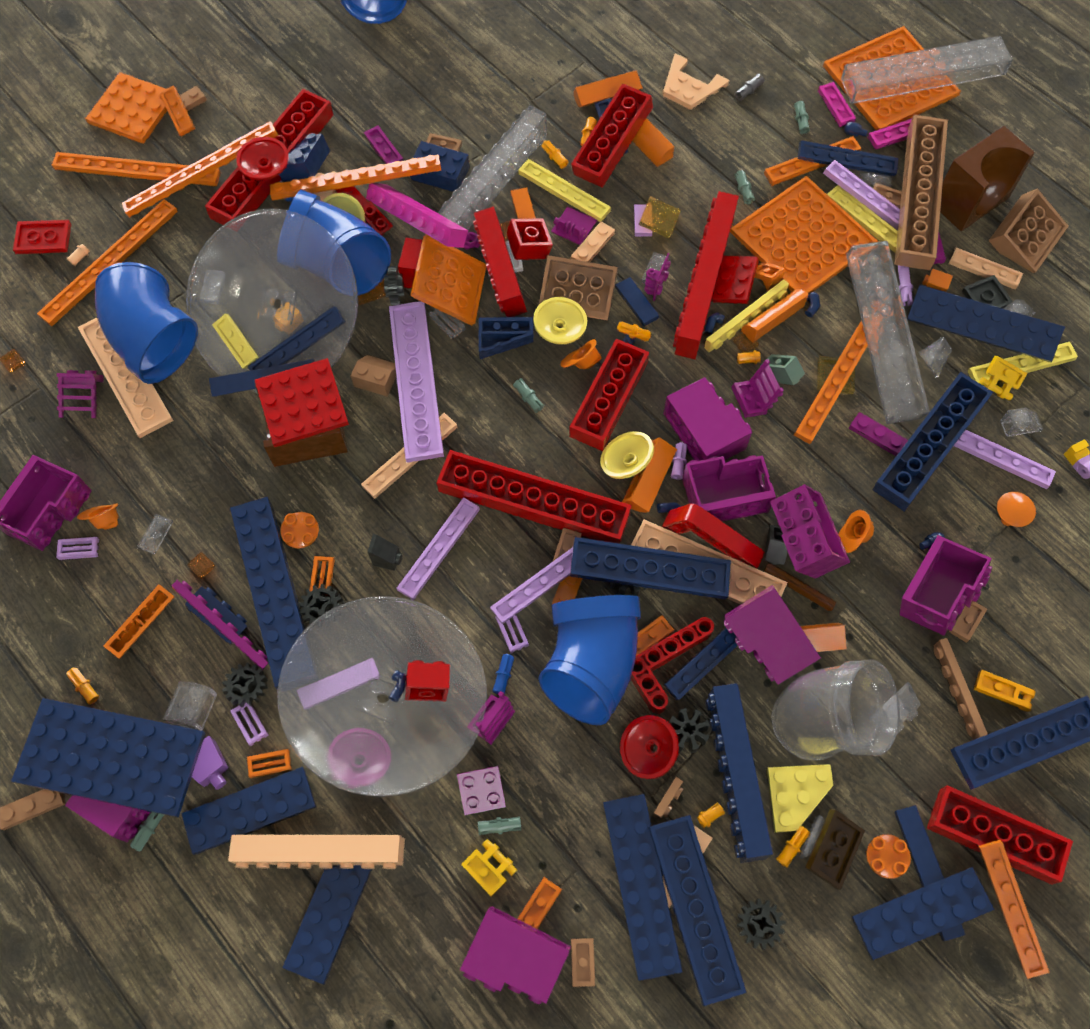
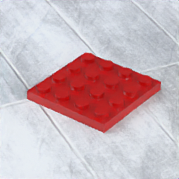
M328 358L255 379L274 447L349 425Z

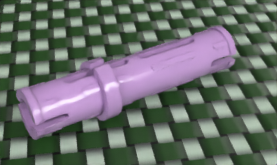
M898 265L900 282L898 289L901 293L902 305L906 306L907 301V306L913 304V285L910 281L909 267Z

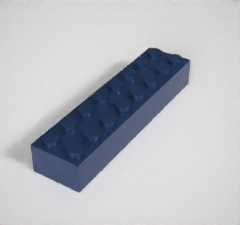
M960 372L876 482L872 490L905 512L993 392Z
M738 683L714 686L710 694H708V699H706L707 711H711L710 728L711 731H715L716 739L713 740L714 749L716 752L719 751L718 769L719 772H723L724 777L722 790L723 793H727L728 802H726L727 814H731L732 818L730 831L731 835L735 836L737 845H734L735 856L740 858V863L766 860L773 855Z

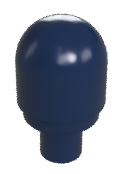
M848 122L844 127L845 133L849 136L858 137L861 135L866 137L868 130L862 129V126L855 122Z
M934 532L927 535L924 541L919 543L922 550L930 549L937 535L945 538L944 534Z

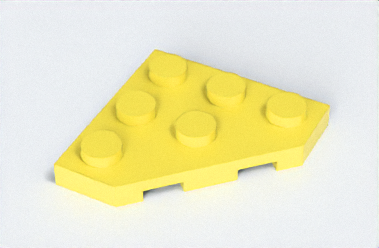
M830 764L767 768L774 833L796 832L833 787Z

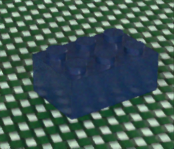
M421 141L413 158L439 155L441 171L410 176L411 180L458 193L470 168L468 154Z

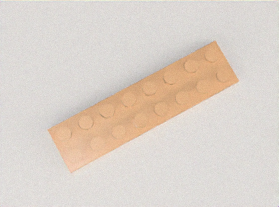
M95 318L79 326L78 329L139 438L172 422L173 419L153 384L144 383L126 368L125 362L118 356L105 338L98 319Z
M645 519L631 546L731 560L729 597L727 599L740 605L771 585L775 587L782 597L788 583Z

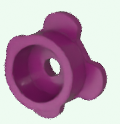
M468 232L464 249L478 248L480 244L477 233Z

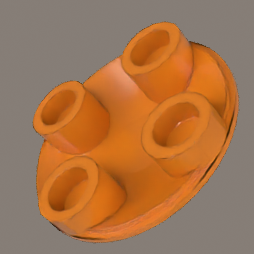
M1008 492L1002 495L997 502L998 514L1001 522L1006 526L1024 527L1029 525L1035 518V505L1025 494Z
M306 512L287 514L280 528L283 541L288 546L297 549L311 545L319 533L317 520L313 515Z
M884 834L875 837L868 845L867 861L876 874L884 878L894 879L906 873L910 866L911 856L907 843L904 840L893 835Z

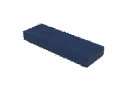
M631 277L615 285V289L643 326L659 319L658 313Z

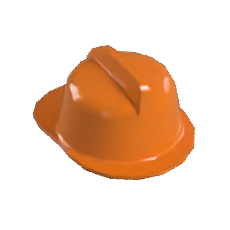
M592 339L567 355L561 361V367L566 368L572 365L580 369L593 367L601 360V355L595 347L597 341Z
M118 504L93 507L81 512L76 518L78 520H89L97 529H111L118 526L117 520L119 516L116 510Z
M863 510L853 512L838 535L846 553L853 552L861 543H865L872 538L874 526L869 514Z

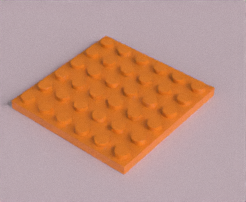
M904 26L824 61L823 64L826 71L876 131L904 122L914 115H919L959 96L961 92Z
M807 176L740 221L730 230V233L755 257H758L761 263L766 262L785 268L786 271L782 280H786L789 283L788 289L791 292L796 289H801L807 293L815 291L877 246L878 243L867 230Z

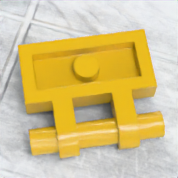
M994 356L986 370V373L991 375L988 380L983 377L979 383L997 393V396L1001 399L1005 398L1010 401L1013 398V394L1010 393L1011 388L1018 390L1027 373L1001 357ZM998 380L1004 383L1002 387L996 385Z
M486 839L482 846L487 851L482 855L476 849L461 865L492 897L507 882L501 874L507 871L513 876L517 869L513 866V861L509 857L506 858L499 851V847L495 843L492 844L489 839ZM492 856L500 864L497 869L488 861Z

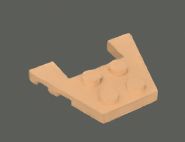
M675 53L663 90L664 97L691 110L704 102L711 94L715 95L722 87L726 88L729 85V80L718 74L707 85L681 72L687 65L688 59Z

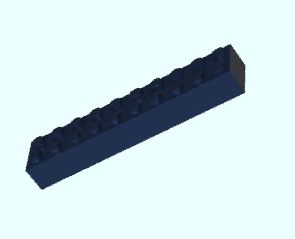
M268 497L231 507L230 510L275 688L282 693L319 681L303 617L299 612L301 610L272 503Z

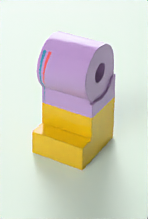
M1085 439L1072 445L1064 453V456L1082 478L1088 479L1090 478V451L1087 448L1089 444Z

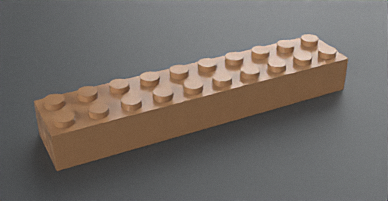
M914 115L909 125L894 265L930 270L936 259L948 120Z

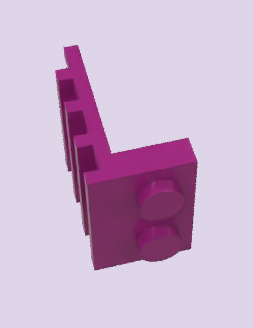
M769 359L763 362L749 381L737 382L731 386L745 418L767 414V410L773 407L772 404L778 401L777 398L783 395L784 390L782 387L780 388L769 366Z
M77 370L57 373L58 417L64 418V410L91 411V418H96V382H103V375H98L97 371H85V374H79ZM64 388L91 389V396L64 395ZM64 399L91 400V407H64Z
M502 691L498 693L499 698L491 694L467 726L468 730L492 745L515 713L509 698Z

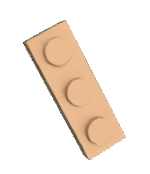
M600 222L571 255V259L591 262L615 234V229Z

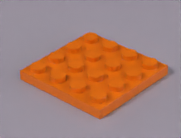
M119 72L85 120L88 124L144 144L167 112V108L159 94L166 90V88Z
M426 234L423 236L410 296L472 326L476 322L486 264L454 247L445 246Z

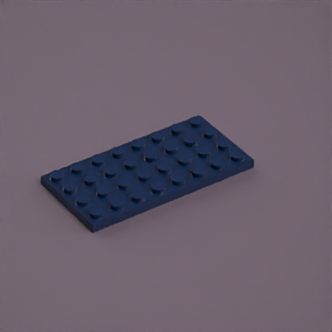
M42 698L11 781L22 785L179 818L206 733L201 730Z

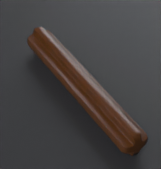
M768 563L765 567V573L788 582L786 586L826 610L832 611L835 607L836 601L772 563Z

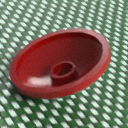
M258 137L249 140L239 149L236 157L240 172L253 180H268L278 176L285 170L289 161L286 146L281 141L272 137Z
M654 715L638 717L623 732L620 742L621 758L626 768L637 777L644 779L659 778L673 767L678 757L679 741L672 725L661 717ZM657 745V750L654 752L653 747Z

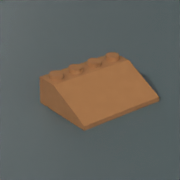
M1035 189L1023 194L991 236L989 242L1003 256L1030 272L1036 273L1066 231L1068 225L1042 193Z
M548 255L539 304L553 297L569 298L577 302L584 309L587 317L608 321L618 268Z

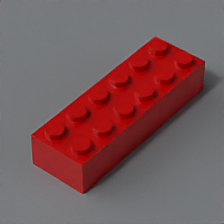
M622 83L571 163L575 176L603 188L653 109L651 95Z
M494 206L475 212L476 220L473 221V224L477 231L478 241L482 248L481 251L486 261V267L491 278L490 281L501 313L505 312L506 317H513L527 312Z
M619 339L614 341L569 427V437L601 451L604 450L648 364V351Z
M948 785L939 790L927 826L928 830L977 852H980V845L1001 840L1011 867L1051 885L1062 882L1073 840Z

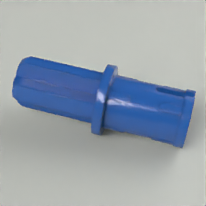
M510 654L502 656L499 670L496 671L497 677L492 690L496 694L500 691L505 694L508 679L511 678L510 672L514 656Z

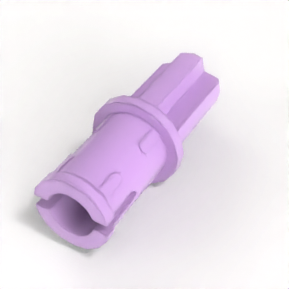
M683 442L676 444L677 451L672 460L671 478L676 480L683 479L684 465L687 463L685 459L687 444Z

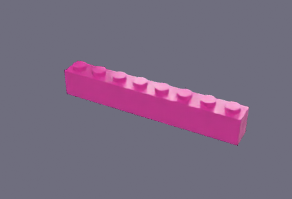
M369 183L367 200L445 246L464 248L468 233L467 229L387 184Z

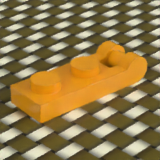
M984 670L979 671L974 687L975 691L1016 706L1026 712L1031 711V699L1034 698L1036 693L1033 689ZM1019 694L1023 696L1022 699L1018 698Z

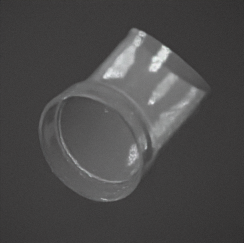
M851 660L843 663L841 666L828 667L806 673L793 680L780 693L772 710V726L779 742L795 756L807 760L827 759L841 751H847L852 755H882L894 743L900 718L899 698L894 680L887 668L876 660Z

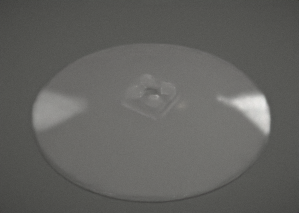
M261 209L245 213L230 220L208 239L193 264L187 285L186 312L198 325V337L195 344L208 365L220 376L250 371L249 368L242 369L212 326L224 314H229L260 358L327 310L336 306L345 323L288 362L293 363L314 359V362L328 358L331 369L345 352L355 328L358 311V291L353 268L346 253L338 241L324 227L296 212L282 209ZM277 299H280L281 306L276 309L274 303ZM256 389L249 390L251 392L258 393Z
M389 596L369 597L350 601L333 608L313 621L297 638L288 652L278 685L280 721L286 738L295 754L305 766L324 781L345 791L365 796L383 797L407 794L429 786L447 775L462 761L473 746L479 734L475 724L477 722L481 723L484 719L487 702V688L483 666L474 646L464 632L448 617L425 604ZM415 660H420L424 663L442 661L445 664H450L449 691L446 702L405 700V690L398 702H393L389 699L386 703H381L377 699L380 694H386L389 697L397 683L391 677L395 670L406 674L408 662L412 663Z

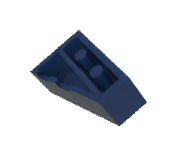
M322 133L307 135L305 139L288 153L289 161L287 167L279 174L283 182L305 179L316 175L330 152Z
M533 317L479 318L480 359L533 343Z
M201 586L194 595L196 597L201 595L208 602L206 606L211 611L215 608L223 616L221 620L224 623L228 624L230 622L238 629L236 634L240 636L247 629L245 624L247 620L239 613L235 616L230 611L232 607L224 600L219 602L215 598L217 594L209 587L205 589ZM188 602L185 603L186 609L193 612L230 646L233 644Z

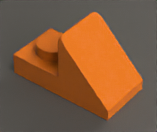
M762 262L757 266L755 278L763 280L766 290L769 291L781 282L786 270L783 267Z

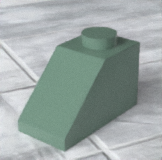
M771 354L766 359H769V366L776 380L781 384L795 385L805 374L796 356Z

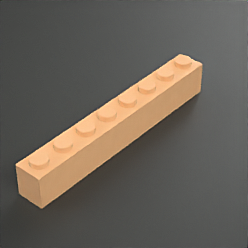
M232 835L228 862L236 864V868L243 869L249 868V865H256V868L268 869L270 865H277V868L289 869L290 865H298V868L311 869V865H319L321 869H332V865H340L342 869H353L354 865H361L363 869H374L375 865H383L384 869H396V865H403L405 839L400 835Z

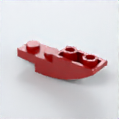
M355 186L335 189V193L348 194L361 204L365 214V223L380 235L393 228V225L371 201L368 202Z

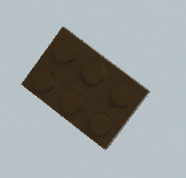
M830 809L805 868L834 888L841 890L865 830L837 810Z

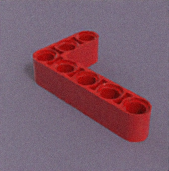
M687 504L670 510L662 525L663 528L676 534L692 531L725 555L758 569L765 553L761 548L696 504Z
M707 617L700 618L636 655L634 665H639L642 670L639 672L633 671L631 681L651 712L655 714L663 713L668 704V697L652 672L709 639L714 629V623L711 619ZM706 626L709 631L703 632L699 627ZM688 635L692 638V641L686 642L682 637ZM667 645H672L675 648V651L669 652L666 650L665 647ZM650 655H655L658 657L659 660L656 662H652L649 660L648 657ZM650 682L653 687L645 689L642 683ZM661 699L664 705L658 707L654 705L653 700Z

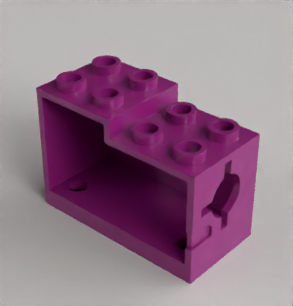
M705 377L666 397L663 414L680 440L687 444V450L694 460H706L711 456H724V460L747 449L752 434L750 425L744 422L741 412L732 403L725 406L722 397L716 394L713 384L708 382Z
M32 455L0 500V530L4 534L43 551L50 544L55 532L61 528L63 520L71 522L78 515L79 509L88 500L92 490L77 474Z
M752 455L742 460L732 459L725 463L724 456H711L706 460H692L685 466L682 481L689 504L699 505L722 522L770 512L772 507L770 501L776 498L763 455Z
M804 484L770 501L783 533L781 536L797 572L816 579L850 563L821 493L816 490L814 491L811 487Z
M937 535L902 597L900 616L945 636L948 630H953L957 621L956 618L958 614L961 615L964 607L970 608L973 601L977 603L983 586L985 587L989 581V575L993 568L990 566L992 558Z
M773 585L725 614L724 625L730 634L734 632L737 636L735 642L740 650H746L748 654L753 651L757 661L760 664L764 662L766 666L764 668L771 682L775 680L777 684H780L821 659Z
M74 795L65 804L66 807L110 836L124 842H128L135 837L139 825L150 814L149 811Z
M491 906L483 918L460 970L464 972L463 976L474 982L476 979L484 982L483 986L490 991H501L504 984L507 983L509 984L508 989L518 994L522 991L528 994V999L540 1005L543 1002L546 1004L571 946Z

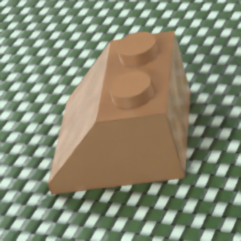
M369 355L364 356L357 361L351 373L354 387L388 397L396 379L395 363Z

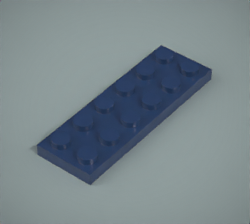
M300 767L181 814L192 854L196 855L231 841L232 835L250 834L314 809L317 806L305 768Z
M332 865V869H324L285 960L284 969L320 984H325L372 869H363L361 865H354L353 869H342L340 865Z
M973 867L857 914L852 919L871 960H874L993 911L994 908Z

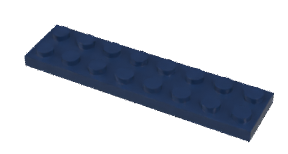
M920 285L907 320L1050 363L1053 361L1065 326Z
M575 537L570 577L727 600L729 597L731 560Z
M1087 695L952 748L950 751L970 790L1090 742V699Z
M645 794L603 802L638 981L681 973L682 968L660 864L648 828L651 826Z
M688 815L648 827L702 1005L707 1006L747 993L691 816Z

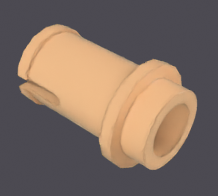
M83 244L77 245V249L67 257V260L76 266L85 256H89L90 250Z

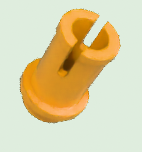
M756 350L747 353H737L738 365L745 363L757 364L761 360L760 352H756Z
M717 802L705 812H699L697 820L703 828L706 826L710 827V823L724 815L725 811Z

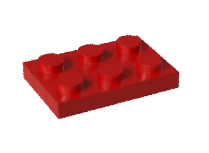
M69 220L17 222L13 245L14 253L68 252L71 222Z
M723 256L712 296L713 303L748 304L759 262L758 257Z

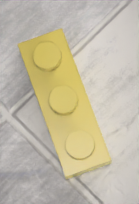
M224 314L212 324L242 369L248 368L250 364L259 359L229 314Z

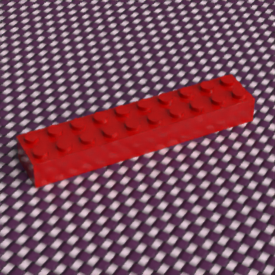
M302 89L273 124L278 133V136L274 138L281 141L286 146L288 153H290L307 135L312 133L319 134L334 116L331 102ZM237 167L205 205L210 219L238 233L268 197L270 185L280 182L281 178L278 175L268 180H253L244 176Z
M718 191L717 198L713 197L707 225H705L703 239H701L699 253L696 257L695 268L692 271L691 282H689L687 296L685 297L683 310L680 314L679 325L675 332L673 347L676 348L675 355L696 360L739 198L738 195Z
M453 450L449 451L436 482L438 492L460 499L464 497L470 502L563 530V528L582 533V537L618 544H621L632 505Z

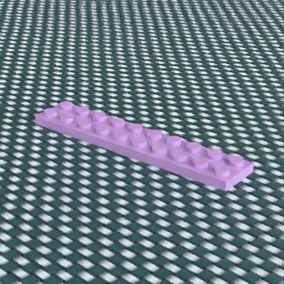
M419 301L389 306L406 462L444 457L425 303Z

